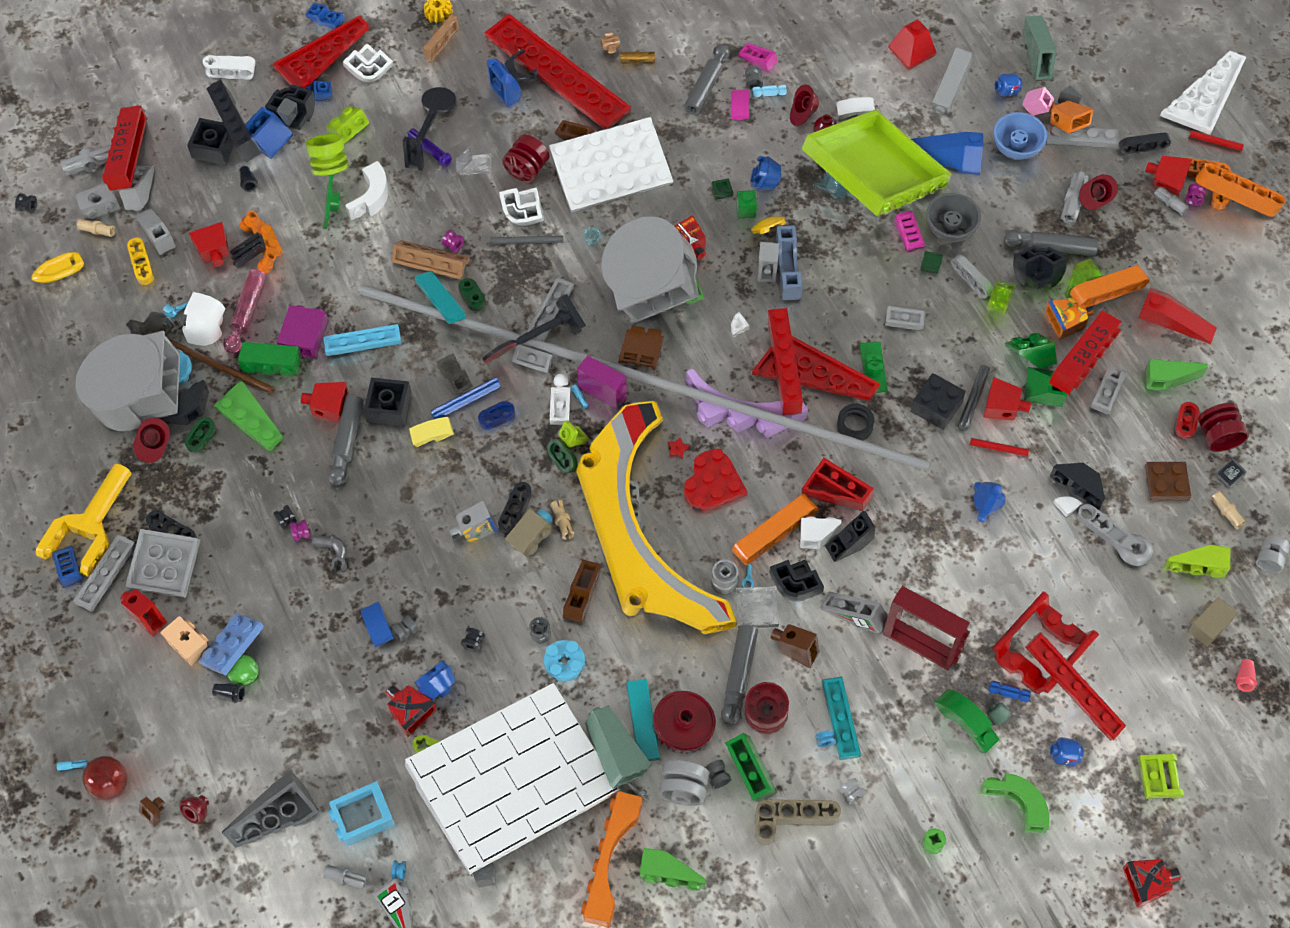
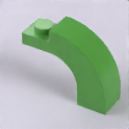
M1005 773L1002 781L995 777L984 779L981 784V794L1005 796L1011 798L1020 806L1024 816V831L1047 832L1050 827L1048 806L1040 791L1032 783L1010 773Z

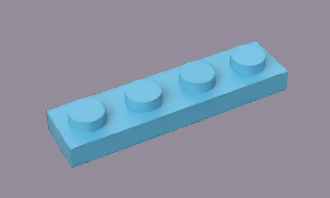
M398 324L323 337L326 356L401 344Z

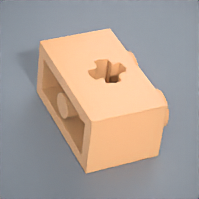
M179 616L160 633L165 641L192 666L201 658L203 652L209 648L207 645L209 640L203 633L197 634L194 631L195 626L188 619L184 621Z

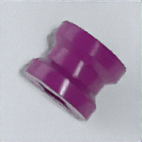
M1198 183L1189 185L1188 194L1185 199L1186 202L1192 206L1202 205L1207 189Z
M449 230L442 239V245L446 248L449 247L451 251L456 253L462 248L465 239L461 235H456V232L453 230Z
M306 519L301 520L297 524L294 522L290 523L295 542H298L301 538H311Z

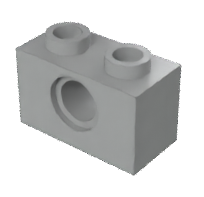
M105 183L74 194L85 220L94 219L120 208L113 190L110 191Z
M760 242L758 282L776 283L779 243Z

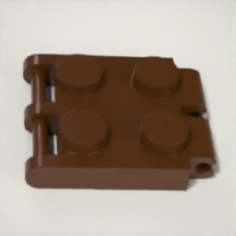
M632 325L631 330L627 329L618 363L626 362L635 364L636 367L641 365L656 370L664 341V336H661L662 331L649 328L648 332L645 333V327Z

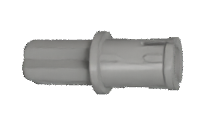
M1159 187L1154 193L1157 198L1167 204V207L1170 206L1181 216L1189 209V206L1179 200L1177 195H1172L1163 187Z
M327 864L323 871L324 879L340 882L343 886L347 884L362 889L367 883L365 875L351 872L349 868L341 869Z

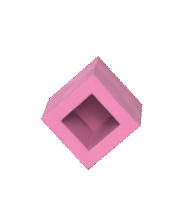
M1045 87L1028 91L1022 105L1030 115L1034 116L1049 112L1054 98Z

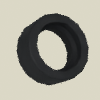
M858 403L849 404L839 412L837 430L840 434L863 441L872 434L875 422L874 415L865 405ZM850 415H858L867 421V426L863 430H851L846 427L844 420Z

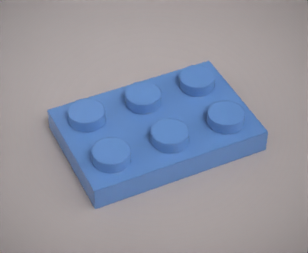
M236 613L221 633L216 636L209 648L203 652L198 662L202 666L226 676L264 626L259 621Z

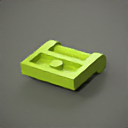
M1176 754L1140 755L1138 757L1145 799H1179L1184 797L1183 789L1180 788L1176 762H1178ZM1163 763L1168 766L1172 789H1167Z

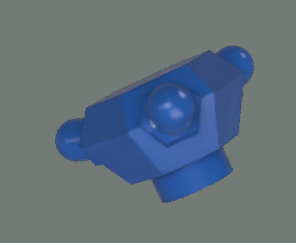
M976 482L974 484L976 490L974 502L975 508L979 512L977 517L979 522L986 521L987 516H990L992 512L1004 506L1006 497L1002 493V486L994 482Z

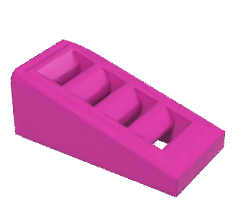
M747 43L738 53L740 58L759 66L767 72L777 63L776 52Z
M908 211L897 214L894 224L906 250L911 251L924 247L925 244L913 212ZM917 239V241L909 243L910 240Z

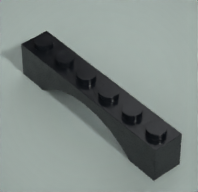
M221 79L212 83L206 89L236 149L244 160L248 162L262 152L236 107V102Z

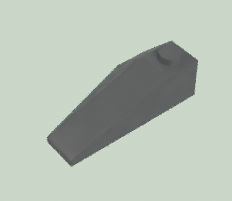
M289 771L274 782L222 831V834L237 848L259 840L264 835L273 832L275 834L279 833L282 829L289 826L301 825L318 813L319 809L303 783L292 771Z

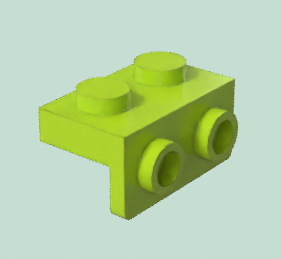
M346 107L342 111L343 113L331 119L330 123L325 127L328 133L340 134L343 137L344 143L348 142L369 124L361 108Z

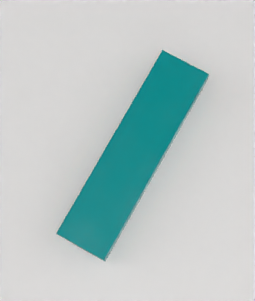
M432 271L415 276V282L448 324L466 318V313Z
M841 676L824 679L821 683L832 730L835 734L834 738L836 740L839 760L861 757L843 678Z
M647 679L627 681L635 742L649 761L659 760L656 733L654 734V728L652 727L653 713Z

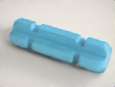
M776 85L762 86V88L756 86L752 89L753 97H760V95H763V97L777 96V94L780 96L787 93L786 85H779V87H776Z

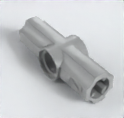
M111 145L95 150L84 148L79 152V155L60 161L65 175L83 170L87 172L96 171L99 165L107 161L108 150H110Z
M1084 172L1074 173L1070 188L1068 187L1064 200L1065 205L1060 218L1064 223H1076L1079 210L1082 207L1079 191L1089 179Z

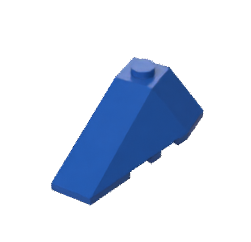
M959 132L911 139L944 168L948 166L956 169V172L980 175L983 133Z

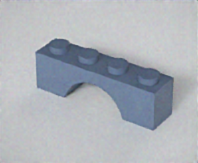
M795 225L777 226L776 243H779L778 267L782 300L801 299L802 281L797 263Z

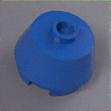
M759 156L757 158L759 164L756 168L753 167L750 182H754L751 187L756 188L757 191L774 190L781 180V165L769 156Z
M442 660L417 679L415 684L419 689L417 691L434 700L438 696L443 698L451 692L449 687L456 680L451 665L448 666Z

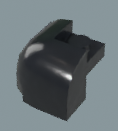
M291 85L281 90L277 89L265 105V108L276 114L285 124L279 116L277 109L285 98L296 102L298 114L289 127L301 130L306 121L310 122L314 112L315 97L313 91L296 85Z
M1032 246L1014 254L1013 268L1018 281L1024 287L1030 284L1037 290L1044 286L1052 289L1063 278L1068 258L1051 247L1036 249L1035 246Z
M806 559L792 565L789 560L770 566L769 573L779 593L785 599L798 602L823 593L824 585L816 569L811 571Z

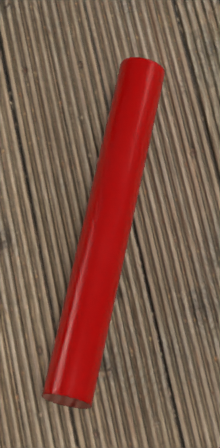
M1191 130L1189 137L1239 151H1242L1244 144Z
M975 438L970 440V446L1028 457L1029 449Z

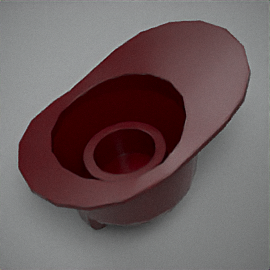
M801 85L795 92L790 112V121L795 126L805 123L819 107V98L810 85Z
M1102 174L1089 180L1079 191L1081 204L1089 210H1096L1111 202L1118 193L1117 181L1107 174Z
M154 417L146 419L141 423L133 443L134 454L139 460L153 463L162 457L170 435L168 425L160 418Z

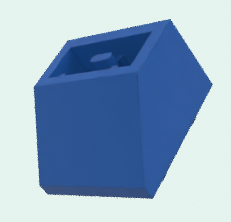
M261 107L246 123L247 128L262 152L261 154L270 159L293 136V133L280 118L264 107Z

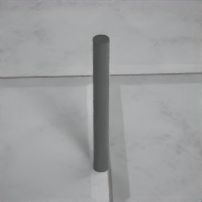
M563 235L490 237V243H564Z

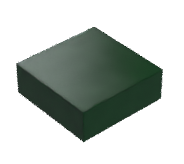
M729 178L711 182L715 199L733 196Z
M925 251L920 269L938 273L943 255Z

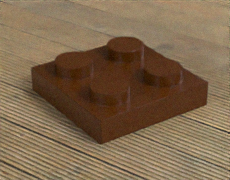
M1146 462L1145 470L1150 500H1190L1191 491L1186 462Z

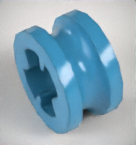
M822 731L817 733L816 739L819 740L817 746L829 747L836 744V740L833 738L834 732Z
M394 860L392 880L399 878L400 881H404L406 861L398 863L397 860Z

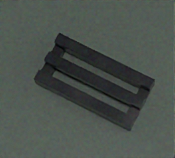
M257 232L230 251V254L233 255L232 260L235 261L233 262L234 266L239 268L266 250L263 236Z

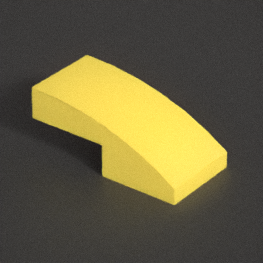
M449 417L430 420L409 428L413 445L416 447L432 440L439 442L454 435Z

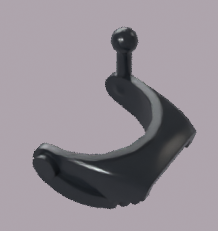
M523 48L519 49L517 53L504 63L517 82L535 80L538 76L537 70H533V75L529 76L522 75L516 70L514 61L518 56L526 52Z

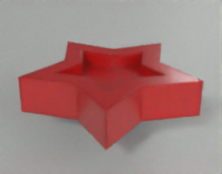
M681 437L675 442H668V446L671 449L669 456L677 455L683 459L684 452L690 448L689 445L682 442Z

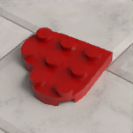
M721 449L704 451L694 459V475L685 481L684 487L685 501L690 507L693 506L697 509H702V511L712 510L747 495L748 491L733 463Z

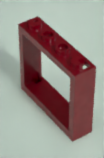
M901 586L891 603L883 635L938 666L949 670L951 665H956L961 657L964 645L970 634V631L967 630L970 622L912 590ZM903 610L955 638L952 648L901 621Z

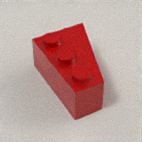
M823 457L802 487V494H806L811 499L863 511L873 497L874 488Z

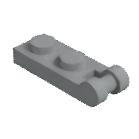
M1109 364L1090 408L1109 415L1127 371L1117 370L1115 366Z

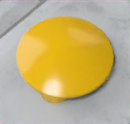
M771 216L764 218L751 228L753 234L767 233L770 231V227L785 225V217Z

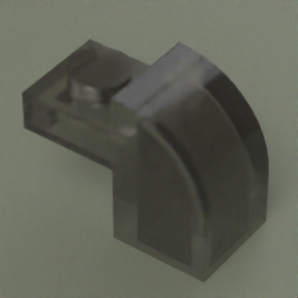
M154 311L149 314L144 322L130 319L126 324L131 334L142 336L164 331L167 337L175 327L165 314Z
M454 353L436 361L444 378L443 381L452 395H457L473 387L465 369H461Z

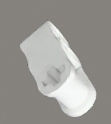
M208 55L203 59L206 75L209 78L250 80L254 76L256 61L250 56Z

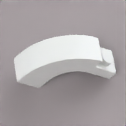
M378 161L362 169L364 179L370 186L368 191L363 196L345 205L351 221L365 213L372 217L386 203L389 191L385 171Z

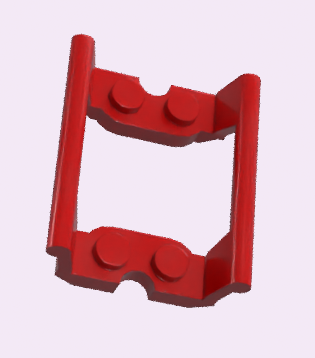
M1044 591L992 647L997 663L1010 674L1019 673L1022 676L1021 683L1039 695L1043 691L1049 693L1057 682L1052 676L1044 678L1041 670L1022 654L1009 650L1011 638L1034 613L1041 621L1043 628L1065 645L1077 647L1066 659L1072 666L1099 636L1095 630L1085 633L1073 623L1070 625L1064 624L1061 620L1063 615L1049 605V595Z

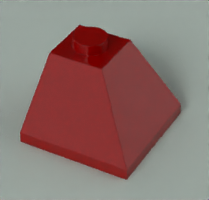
M918 19L904 26L888 45V48L908 69L921 64L937 54L929 30Z

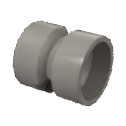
M1278 536L1265 537L1256 561L1258 568L1272 574L1282 572L1286 561L1285 558L1290 550L1289 542Z
M723 559L714 564L711 579L714 591L718 594L727 595L736 589L738 567L731 560Z

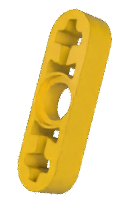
M132 238L128 241L127 248L135 276L140 284L148 285L153 281L154 275L145 244L141 238ZM136 245H138V249H139L140 252H136V250H135V246H136ZM138 259H145L144 263L136 264ZM142 270H145L146 277H143Z

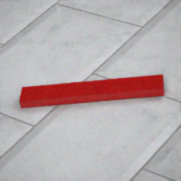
M1041 632L1025 646L1031 655L1110 741L1120 734L1126 727L1125 723Z

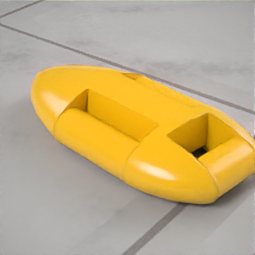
M78 252L61 254L42 263L34 271L31 279L39 283L58 281L78 272L83 267L84 261Z

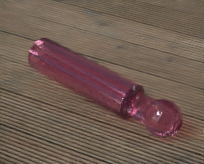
M250 270L229 325L232 334L223 342V347L228 353L234 354L241 349L242 342L240 336L247 333L267 278L259 270Z

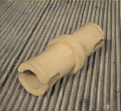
M80 218L77 222L78 230L88 231L94 235L102 234L112 237L116 231L114 225L103 224L98 220L89 221Z
M1222 491L1212 496L1211 500L1221 510L1222 516H1226L1235 529L1245 525L1246 520L1238 513L1236 506L1228 501Z
M558 500L559 505L557 501H553L550 506L555 516V524L559 526L562 538L567 540V535L568 539L575 535L570 524V516L566 514L562 500Z

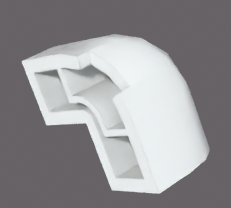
M366 44L359 52L354 50L343 61V66L357 79L363 82H375L393 66V61L381 50L376 52L371 46Z
M514 188L499 192L503 211L507 219L513 224L528 226L544 222L537 188L521 192Z
M196 292L192 293L184 312L187 315L186 326L182 327L187 343L206 346L219 340L222 336L220 326L223 321L222 315L225 311L223 304L210 296Z

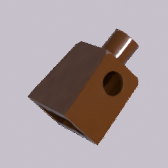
M788 624L784 631L777 628L772 631L770 638L779 643L780 652L783 655L811 668L820 653L816 633Z

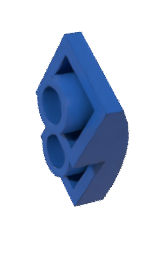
M313 3L305 14L310 20L331 29L339 27L345 19L343 13L330 11L327 5Z
M313 81V85H309L306 88L313 91L315 101L332 97L331 81Z
M379 601L360 610L375 647L394 638Z

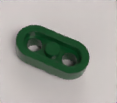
M471 278L461 280L458 284L459 293L469 309L472 311L482 310L486 305V300L475 280Z
M200 418L186 436L184 443L189 452H201L215 433L216 426L211 418Z
M561 439L549 441L547 453L558 469L563 473L574 472L578 464L577 458L566 443Z

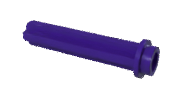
M411 128L407 134L408 137L417 138L419 132ZM425 138L422 144L423 149L436 158L440 165L448 166L452 161L451 155L445 153Z

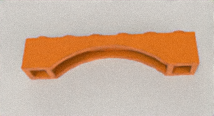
M617 791L616 798L612 797L609 807V810H612L611 817L606 818L604 830L607 832L605 839H600L598 851H601L599 859L594 861L592 872H595L593 880H589L587 893H590L588 901L583 902L581 914L584 915V922L607 928L611 926L615 911V900L608 883L609 862L620 839L638 824L643 797Z

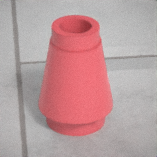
M1249 659L1241 661L1235 681L1237 688L1241 691H1253L1257 685L1254 662Z

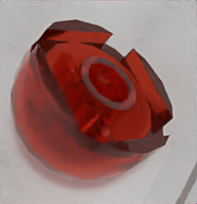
M100 756L93 759L87 764L82 775L84 788L97 800L115 798L118 795L117 793L125 788L128 779L124 766L120 761L111 756Z

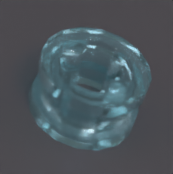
M589 227L585 230L584 240L587 244L594 245L600 241L601 234L599 229Z

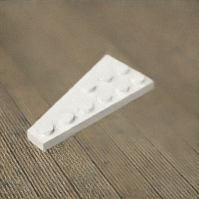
M1229 51L1202 78L1195 81L1167 109L1165 108L1160 116L1211 135L1245 62L1246 56Z

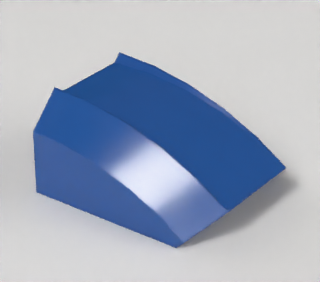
M496 58L488 59L487 68L490 86L507 107L519 102L521 89L516 79L501 61Z

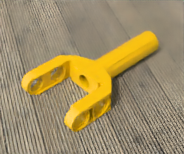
M114 464L84 513L68 514L53 520L36 548V556L42 559H48L53 556L52 552L56 551L70 529L75 534L93 540L92 545L81 561L80 568L81 574L89 577L110 547L102 520L131 476L130 470L121 464Z

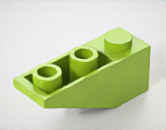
M1207 545L1168 557L1164 564V569L1175 573L1188 572L1192 575H1210L1213 578H1225L1230 570V547Z

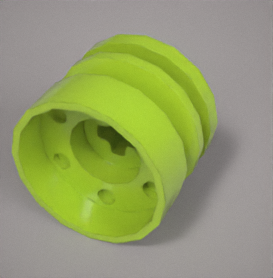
M336 133L322 134L312 137L305 142L308 156L312 157L310 165L314 175H332L342 172L349 167L348 160H346L347 155L345 152H342L345 149L342 135Z

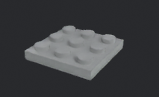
M140 529L125 587L127 589H137L139 591L186 598L200 540L198 538Z

